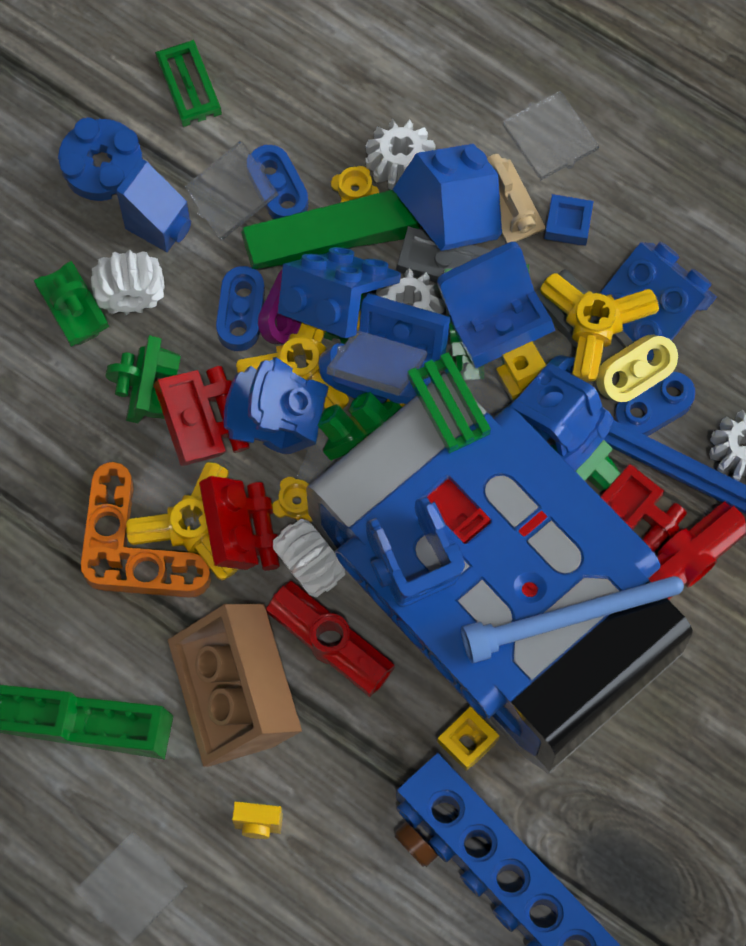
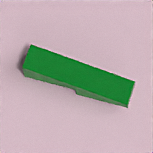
M393 190L245 226L242 228L241 234L251 268L259 269L300 260L304 254L320 255L329 253V249L333 247L350 248L404 240L408 226L419 229L421 225Z
M0 685V733L165 760L174 716L163 706L81 698L65 691Z

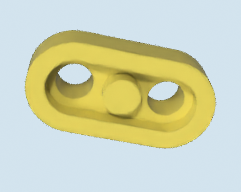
M646 335L602 363L598 378L596 379L598 390L604 397L610 400L627 402L634 399L674 371L678 361V352L675 344L663 336ZM652 349L654 358L652 362L648 363L647 354ZM618 371L620 375L619 382L613 385V375Z

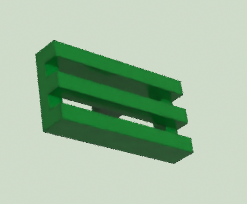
M194 40L155 52L156 60L183 127L191 125L190 121L197 119L198 122L206 120V115L212 113L214 117L222 115L219 101ZM189 52L208 103L201 105L182 54ZM173 57L192 104L193 108L187 110L167 61L169 58Z
M449 352L441 355L440 359L435 362L433 360L425 362L424 367L418 370L415 367L407 371V377L449 454L490 435L491 428ZM445 371L476 428L475 430L471 431L439 372ZM430 377L461 434L456 439L423 381Z

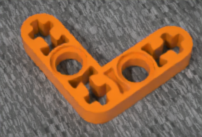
M109 462L99 466L94 472L91 483L81 558V571L87 584L94 589L103 591L177 597H197L203 594L209 588L211 572L209 566L200 555L189 552L126 547V523L131 515L134 491L133 480L129 470L120 463ZM111 476H118L120 483L124 484V486L120 485L115 488L114 501L116 505L108 504V491L106 485L102 484L109 483ZM109 515L116 517L120 521V526L115 534L102 536L96 532L95 526L100 518ZM100 559H107L110 567L123 569L121 560L125 559L127 560L125 566L127 580H121L122 577L119 570H106L104 577H97L95 570L91 566H98ZM143 561L154 562L159 567L158 575L150 582H141L134 577L135 567ZM172 563L173 573H187L188 566H196L197 573L202 575V577H195L193 584L188 585L185 584L183 576L170 575L172 583L165 584L167 578L165 564Z

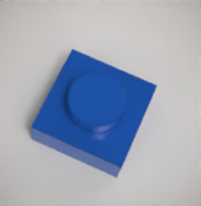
M552 194L544 239L586 246L594 201Z

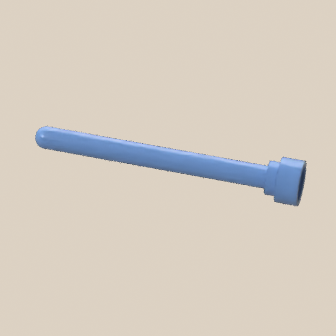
M672 576L494 628L491 623L483 625L481 622L462 626L461 635L464 648L472 664L491 659V653L499 651V646L678 595L683 591L684 583L679 577Z

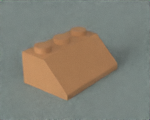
M224 604L168 639L203 767L213 766L273 748L302 732L264 604Z

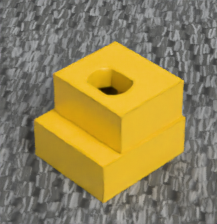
M533 341L503 354L505 364L496 368L498 377L512 402L519 397L546 366Z
M469 707L438 737L437 743L467 771L496 744L500 735ZM468 736L476 744L474 750H468L459 740L462 737Z

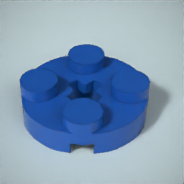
M88 117L82 118L75 124L74 129L63 139L58 153L61 172L68 186L77 195L94 201L112 199V195L117 194L116 190L139 158L143 159L138 137L134 131L114 120H95ZM98 153H107V156L112 160L110 163L102 162L100 167H96L92 157Z

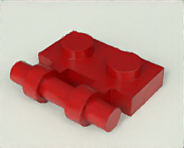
M216 366L206 371L210 385H203L199 370L158 379L154 383L180 466L222 456L226 452L222 438H229L233 453L242 452L250 448L247 442L230 439L229 431L224 428L225 403L232 381L227 380L222 366ZM209 402L217 403L223 421L216 423Z
M631 464L627 466L601 496L632 530L642 519L651 525L652 528L642 540L653 552L657 550L665 539L670 540L679 531L678 524L687 515L686 510L677 503H673L666 512L658 508L656 503L662 498L664 490Z
M209 476L200 481L199 486L214 566L248 570L259 564L258 555L260 556L264 571L279 568L278 555L273 549V540L278 535L273 533L270 515L273 514L272 500L270 497H266L264 483L254 482L247 485L249 497L247 498L243 481ZM250 518L253 519L256 535H253Z

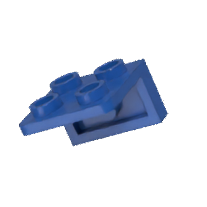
M509 242L442 274L437 280L455 333L475 368L483 366L501 357L503 354L556 331L552 318L534 291L522 250L517 242Z
M640 242L599 293L606 296L612 295L614 300L646 289H651L656 295L659 311L656 314L623 324V331L633 342L646 335L663 336L672 341L696 310H707L717 298L708 290L712 285L711 282L695 269H691L688 273L676 263L680 258L679 255L663 242H659L657 245ZM652 349L647 354V360H653L654 358Z
M333 247L329 249V253L320 255L304 254L300 260L283 264L278 314L334 335L349 338L355 336L357 332L361 294L400 283L401 273L388 268L389 264L385 261L378 259L364 260L355 257L354 251L347 248Z
M368 293L361 304L359 338L334 369L333 380L355 391L371 392L392 402L407 404L417 396L407 377V371L415 367L418 370L424 367L425 362L430 360L435 362L440 359L441 355L446 353L450 317ZM430 377L423 380L426 387L431 382Z

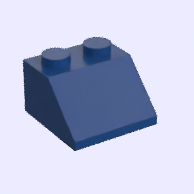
M475 144L416 153L393 188V191L441 251L497 240L502 234L498 173L488 162L484 152L477 148Z

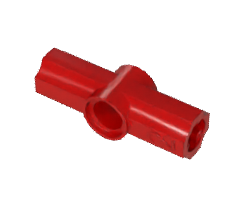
M724 501L690 530L684 528L678 532L657 553L661 568L648 578L650 583L672 576L679 577L687 588L697 583L715 566L717 559L746 535L745 517L735 506H731ZM673 596L668 597V598L661 599V601H662L663 603H666V602L669 601Z
M292 581L279 589L266 608L267 614L309 647L317 660L332 666L368 697H371L383 686L395 669V665L352 631L343 617L330 613ZM326 631H335L342 636L341 642L333 647H326L320 644L318 638Z

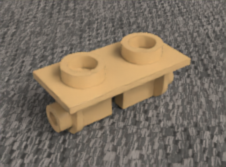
M499 154L489 156L487 158L488 162L498 173L502 235L506 243L517 242L546 230L511 160L501 158Z

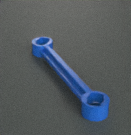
M607 411L612 418L610 431L603 440L613 449L722 503L725 501L746 514L745 484L615 421L610 412Z

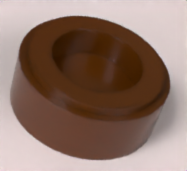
M407 822L395 832L396 835L394 837L422 867H427L438 857L434 850Z

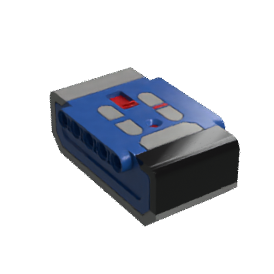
M446 373L442 374L441 376L471 431L475 430L476 428ZM431 383L427 389L456 439L461 434L435 386ZM416 396L306 487L308 514L329 546L335 551V555L344 569L469 705L484 719H490L526 759L549 774L683 654L693 634V629L685 616L668 598H664L499 646V651L491 653V659L472 664L464 648L461 635L462 626L481 622L483 625L491 623L494 628L651 583L648 578L661 568V564L649 546L516 410L506 407L492 418L477 402L491 428L490 435L449 454L420 399ZM427 496L429 502H435L446 524L443 528L448 539H453L455 543L458 542L464 558L465 568L454 585L409 606L401 607L396 603L389 586L383 588L373 571L371 561L375 560L376 556L367 538L366 523L375 518L378 520L408 583L441 568L440 562L431 544H429L415 513L416 500Z

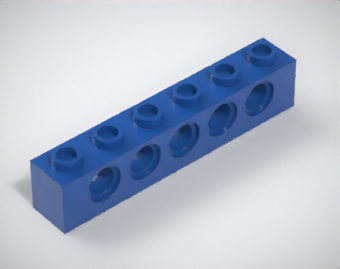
M439 753L434 755L397 789L396 800L400 804L396 809L403 819L413 828H416L419 824L432 837L428 844L434 852L446 863L452 858L464 871L460 876L464 884L477 897L484 893L496 906L492 911L495 917L510 932L517 928L529 941L526 946H563L569 940H578L585 946H621ZM440 803H449L456 808L458 817L451 823H441L434 818L432 810ZM471 837H481L488 842L490 852L482 858L472 857L466 852L464 843ZM503 871H513L520 876L523 886L517 892H505L499 887L497 876ZM537 905L549 907L555 915V923L548 928L536 926L531 921L530 910Z

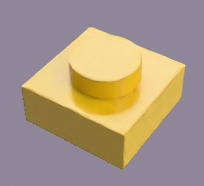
M234 802L232 821L235 829H242L243 836L255 839H269L270 833L281 834L283 819L281 806Z

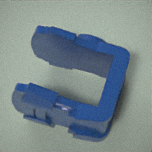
M273 357L270 361L264 360L260 363L257 370L249 366L245 372H239L235 375L226 398L224 428L229 431V437L232 440L254 443V440L263 441V445L282 454H292L316 444L319 429L318 423L321 419L329 387L315 380L303 379L292 372V367L277 357Z
M548 363L541 370L537 377L509 406L516 410L546 441L552 437L556 441L558 454L575 471L592 455L607 436L612 422V418L602 407L598 392L592 385L551 363Z
M427 496L416 500L415 513L429 544H431L440 562L441 568L408 583L378 520L375 518L366 523L367 538L376 556V559L371 561L373 571L383 588L389 586L396 603L401 607L409 606L454 585L465 568L464 558L458 542L455 543L453 539H448L443 528L446 524L435 502H429Z

